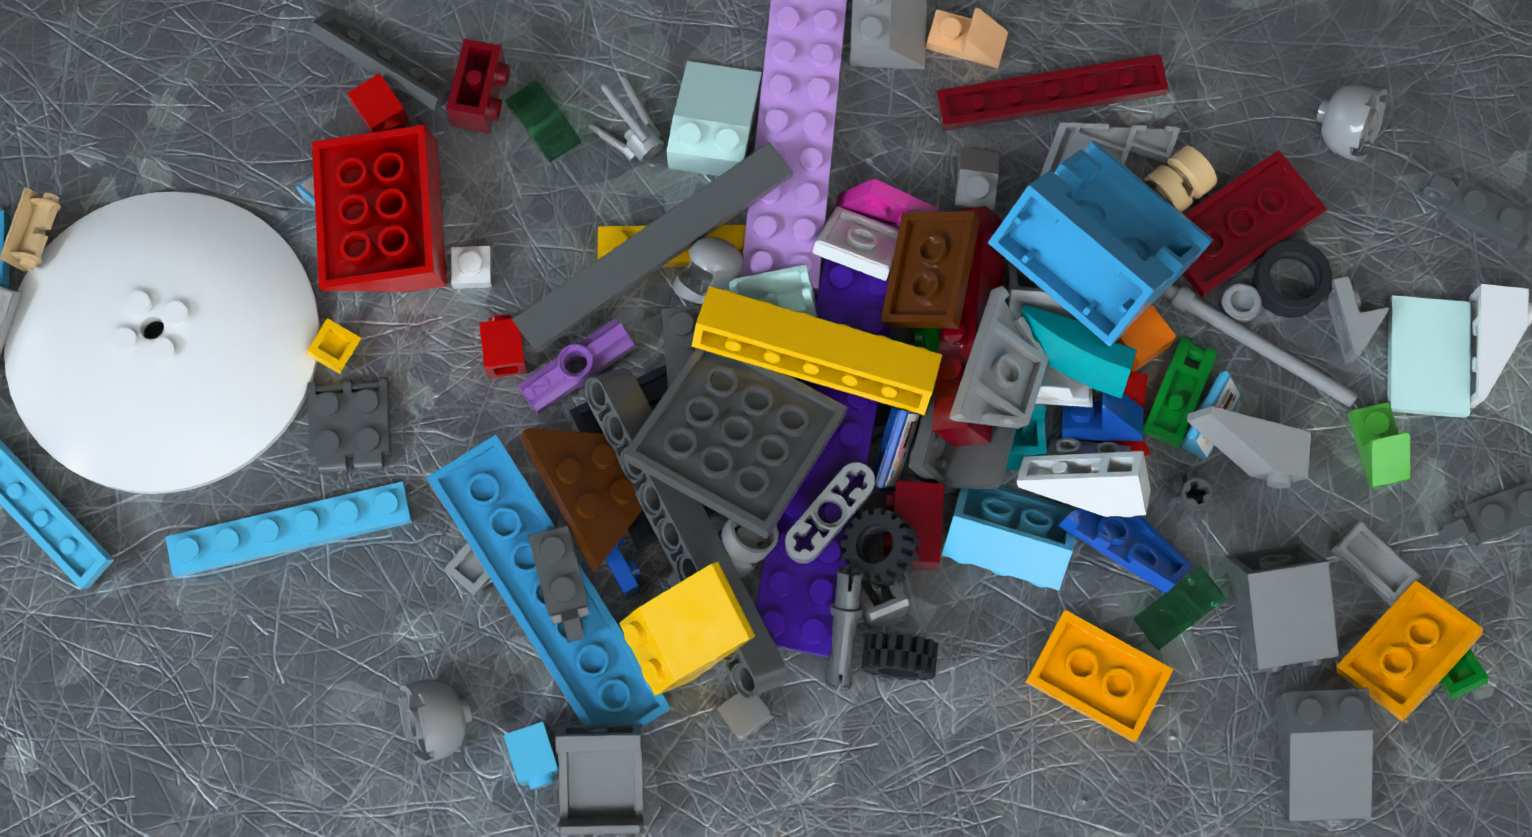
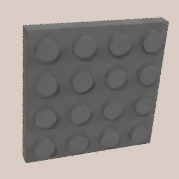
M696 348L624 452V461L767 539L844 419L848 407L789 375Z

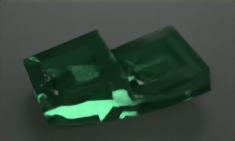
M537 80L504 100L509 111L524 127L533 144L549 163L582 143L571 124Z
M1201 566L1141 611L1133 620L1159 651L1225 601L1227 597Z

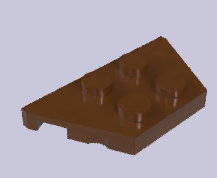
M534 428L523 430L520 435L521 441L593 571L598 569L643 510L635 495V488L632 482L627 480L616 458V453L609 445L604 434Z

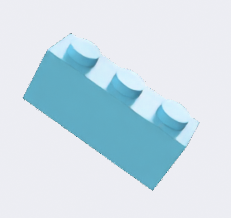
M1002 486L996 489L960 488L942 555L952 558L961 564H973L989 569L1001 576L1009 575L1029 581L1038 587H1049L1059 590L1073 552L1075 536L1058 525L1076 508Z

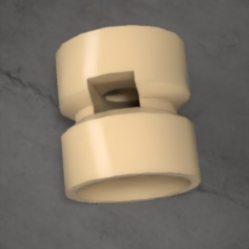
M1184 146L1168 159L1167 166L1161 165L1157 167L1143 181L1182 213L1191 206L1192 198L1199 199L1215 187L1217 176L1209 161L1198 150L1190 146Z

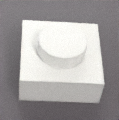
M490 246L451 247V284L453 289L492 287V250Z

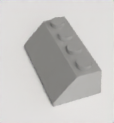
M852 0L849 66L924 70L927 0Z

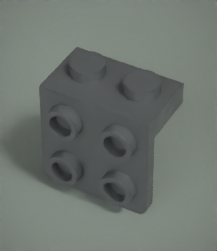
M931 395L925 415L921 414L920 426L914 447L910 452L908 467L926 483L945 484L944 488L996 489L1000 487L1003 482L1016 428L992 426L990 443L954 447L932 431L935 395Z

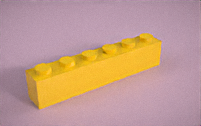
M711 286L708 287L692 341V347L922 415H925L942 358V354L929 351L923 347L911 346L891 340L886 336L874 335L851 328L845 324L833 323L813 317L808 313H799L776 306L767 301L755 300L738 295L730 290H721Z

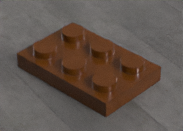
M975 211L902 213L880 320L887 328L959 329L980 223V217Z

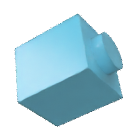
M544 722L503 735L517 781L522 787L529 785L530 790H535L554 783L553 776L559 775V763L548 728Z

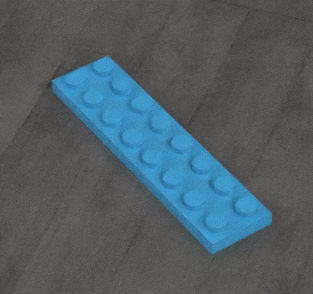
M497 435L492 436L427 476V480L583 725L642 724V727L671 709L663 694L654 695L649 683L646 682L642 675V669L631 646L627 644L624 638V633L579 563L578 566L588 601L587 609L589 616L580 618L584 639L568 643L563 622L553 625L551 616L548 617L528 535L548 531L556 527Z

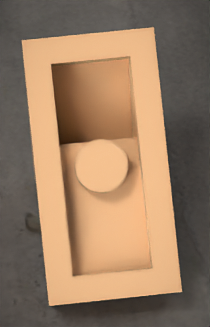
M975 7L972 19L936 9L926 49L999 68L1008 31L980 8Z

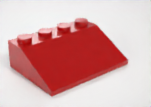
M419 125L313 141L312 158L319 289L321 291L412 292L447 287L438 141L427 127Z

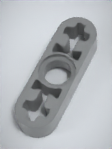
M858 462L846 465L788 531L785 539V550L793 561L802 564L814 561L870 497L875 485V476L867 465ZM861 474L865 477L863 485L866 489L861 490L857 487L848 496V501L854 504L849 507L843 497L832 492L838 489L842 495L849 485L847 476L851 475L856 478ZM827 502L837 504L842 511L840 520L832 524L823 522L818 515V509L821 505ZM811 519L820 531L828 534L822 537L818 531L811 540L813 550L810 552L807 549H803L799 553L795 550L797 542L794 537L797 535L800 538L807 536L812 530V525L806 522Z

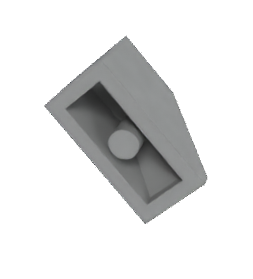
M961 147L953 211L987 206L994 212L999 176L998 152Z

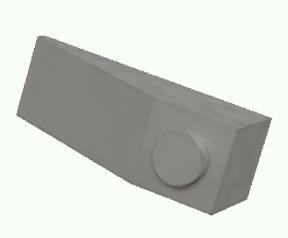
M1214 406L1188 413L1187 422L1250 477L1266 480V485L1272 488H1290L1291 483L1308 479L1311 432Z

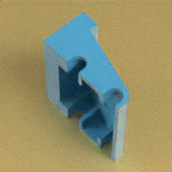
M1092 141L1085 151L1081 149L1063 161L1055 172L1050 170L1029 184L988 244L1110 347L1200 257L1213 239L1096 141Z

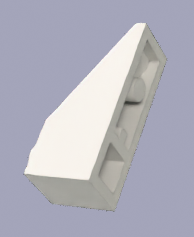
M1481 284L1469 296V302H1471L1470 408H1475L1487 398L1524 332L1532 322V303L1529 302V289Z
M1144 451L1024 456L1017 478L1019 488L1102 516L1132 517L1135 515H1146L1151 492Z

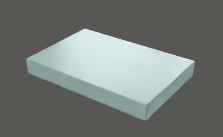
M1394 295L1390 297L1388 311L1387 402H1389L1392 412L1467 418L1470 415L1471 302Z

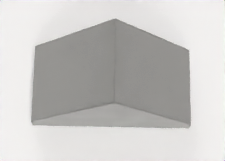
M880 557L875 560H872L871 562L879 563L884 560L882 559V557ZM848 570L847 573H849V582H850L851 571ZM862 579L859 603L863 606L862 616L868 630L906 615L909 607L908 598L896 580H893L894 585L886 586L881 584V586Z

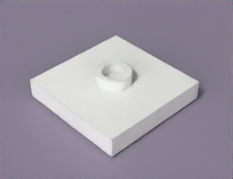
M836 206L817 238L812 253L886 281L891 271L899 229Z

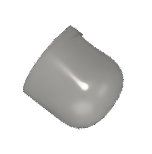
M705 237L699 239L692 245L688 253L691 259L690 264L687 268L679 270L672 286L674 292L681 298L703 305L707 291L697 292L689 287L683 279L696 278L709 283L711 287L730 290L729 282L739 278L743 268L742 256L734 245L721 238Z

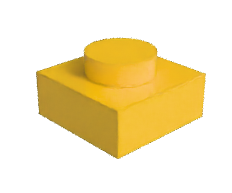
M327 318L307 349L306 355L341 374L362 338Z

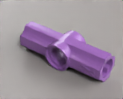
M613 319L580 343L564 347L557 359L521 382L518 388L532 409L539 415L575 389L585 388L587 379L596 376L635 349V344L621 323ZM574 360H582L587 363L586 368L580 373H571L566 370L568 365Z

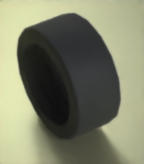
M1290 239L1280 241L1266 250L1254 269L1252 286L1261 296L1262 306L1276 316L1295 318L1305 316L1321 303L1331 287L1332 271L1328 259L1320 249L1306 241ZM1289 258L1298 260L1306 265L1314 278V288L1311 293L1298 300L1286 298L1279 294L1271 285L1269 279L1270 269L1274 263L1280 259Z

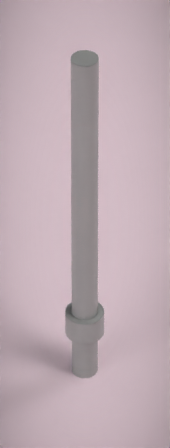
M1172 284L1162 294V296L1172 301L1171 306L1183 313L1186 310L1349 408L1356 400L1357 393L1196 298V292L1183 285L1180 288Z

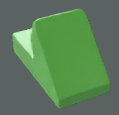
M1389 402L1351 410L1347 417L1370 489L1411 479L1409 432H1398Z

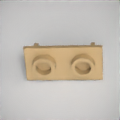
M24 187L0 254V260L25 273L29 270L34 271L36 265H41V256L48 239L45 236L46 230H51L57 211L61 209V206L58 204L60 199L58 196L51 193H44L41 196L33 190Z

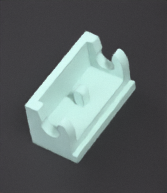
M807 264L735 278L729 282L730 291L738 295L759 301H767L776 306L799 313H808L817 318L815 293L812 288Z

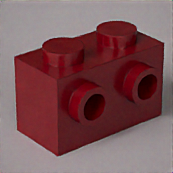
M469 39L463 40L446 108L452 127L490 134L492 122H498L502 109V99L499 98L501 86L506 87L508 85L511 69L510 64H507L505 61L502 45Z

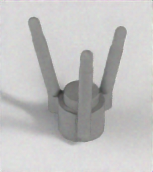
M622 76L620 80L642 122L637 123L616 94L604 83L601 85V90L630 126V129L624 135L627 143L624 144L594 123H589L588 128L621 151L630 162L637 158L641 163H644L653 158L664 146V142L661 140L663 135L654 126L629 79L626 76Z

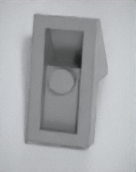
M1348 276L1334 279L1325 296L1345 364L1353 363L1364 351L1389 311V307L1360 313L1361 298L1358 290L1352 288Z

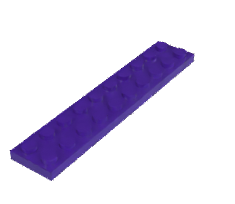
M825 258L816 302L817 318L837 324H845L860 331L890 338L892 328H887L880 322L889 276L884 281ZM801 379V382L848 408L844 419L777 522L778 542L765 557L755 607L778 649L829 658L832 646L833 625L830 605L831 602L835 601L837 569L847 566V562L843 561L842 554L846 550L841 548V540H847L848 536L843 533L846 527L852 529L854 525L851 520L857 515V512L822 553L810 563L802 564L793 561L786 553L785 539L792 526L846 465L854 462L866 465L878 401ZM861 474L856 478L851 475L847 476L849 485L842 495L838 489L832 492L843 497L849 507L854 503L848 501V496L855 488L862 489L864 476ZM827 502L820 506L818 515L823 522L832 524L840 520L842 511L837 504ZM811 519L806 522L812 525V530L804 538H800L798 535L794 537L797 542L795 550L799 553L803 549H807L810 552L813 550L811 540L818 531L822 537L828 534L820 531Z

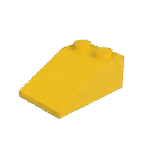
M718 562L708 565L638 607L619 622L627 644L631 646L642 669V675L646 682L649 683L655 696L692 682L755 637Z

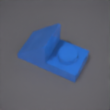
M1104 392L1102 402H1093L1092 407L1063 405L1062 438L1088 441H1143V408L1124 393L1121 399Z

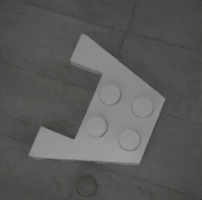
M1060 122L1040 177L1050 170L1055 172L1063 161L1081 149L1085 151L1092 141H1096L1123 165H1125L1130 151L1167 164L1181 128L1166 126L1165 129L1147 128V125H1132V128L1109 127V124Z

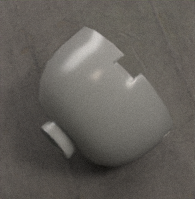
M1356 82L1346 84L1338 89L1330 100L1324 99L1317 113V121L1322 122L1321 135L1324 143L1336 154L1361 163L1368 155V153L1361 152L1366 140L1374 144L1381 127L1387 103L1379 100L1380 96L1387 95V90L1372 84Z
M435 679L420 680L401 685L400 690L406 692V695L399 697L400 717L407 742L414 739L420 750L412 753L415 760L420 765L452 755L464 740L466 723L472 720L471 709L467 699H460L457 692L451 686Z

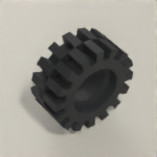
M870 633L865 635L861 669L866 673L876 676L882 675L885 678L895 677L900 680L904 678L917 681V679H934L938 643L931 639H924L921 636L912 637L910 634Z

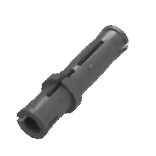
M842 566L837 569L835 601L831 602L830 614L833 615L832 646L825 682L826 687L837 690L840 675L841 691L849 690L852 687L851 678L857 620L862 617L863 606L859 601L864 571L857 567H851L849 582L848 566Z

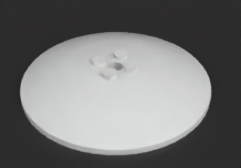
M154 192L125 198L96 209L61 232L44 249L41 256V265H36L34 271L29 270L17 291L22 294L4 345L6 378L17 412L36 441L54 459L74 473L112 489L145 494L175 493L202 487L234 474L252 463L282 436L305 402L308 395V382H313L318 361L306 355V352L321 329L315 293L304 267L291 247L266 222L253 213L216 197L189 192ZM154 321L162 322L164 330L158 338H145L144 331L148 324Z

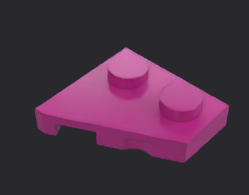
M874 178L840 193L835 208L839 206L862 216L895 224L899 227L903 212H939L940 209Z

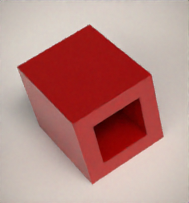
M380 73L347 92L354 110L370 133L405 128L410 123L403 106Z
M495 315L486 322H479L484 368L489 379L528 373L524 337L513 323V318L510 315Z

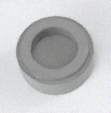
M1237 283L1230 286L1220 300L1221 312L1240 324L1252 321L1259 313L1262 305L1261 296L1253 286L1245 283Z

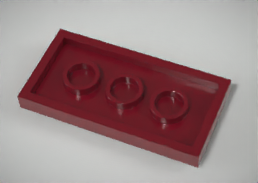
M1278 150L1183 214L1213 239L1206 250L1183 275L1202 298L1261 258L1267 249L1280 241L1287 240L1321 217L1327 208L1281 151Z

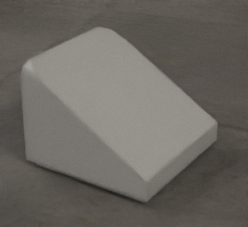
M737 693L716 708L739 742L773 719V714L759 696L747 699Z

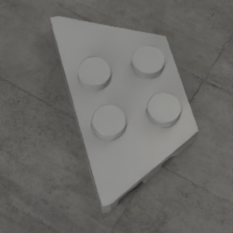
M1003 286L995 288L990 292L949 416L953 421L1017 429L1029 425L1049 358L1040 343L1033 338L1031 329L1024 317L1016 319L1005 302V299L1010 295Z

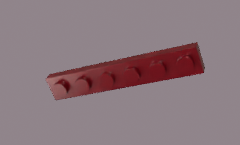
M1161 54L940 89L936 91V101L942 130L946 131L1163 96L1167 94L1169 87Z

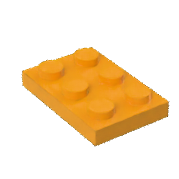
M1415 580L1339 662L1336 670L1338 674L1358 689L1369 688V697L1404 722L1482 636L1483 628Z
M1064 610L1025 683L1134 743L1142 732L1174 669Z

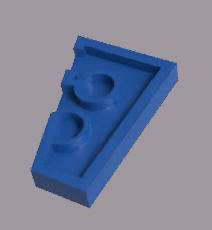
M1077 507L1058 525L1164 593H1167L1194 567L1141 515L1132 517L1102 516Z

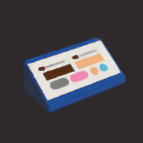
M892 406L872 466L876 487L894 488L896 480L900 481L921 414Z

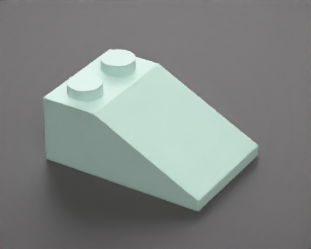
M687 61L667 146L669 169L720 176L748 157L762 72Z

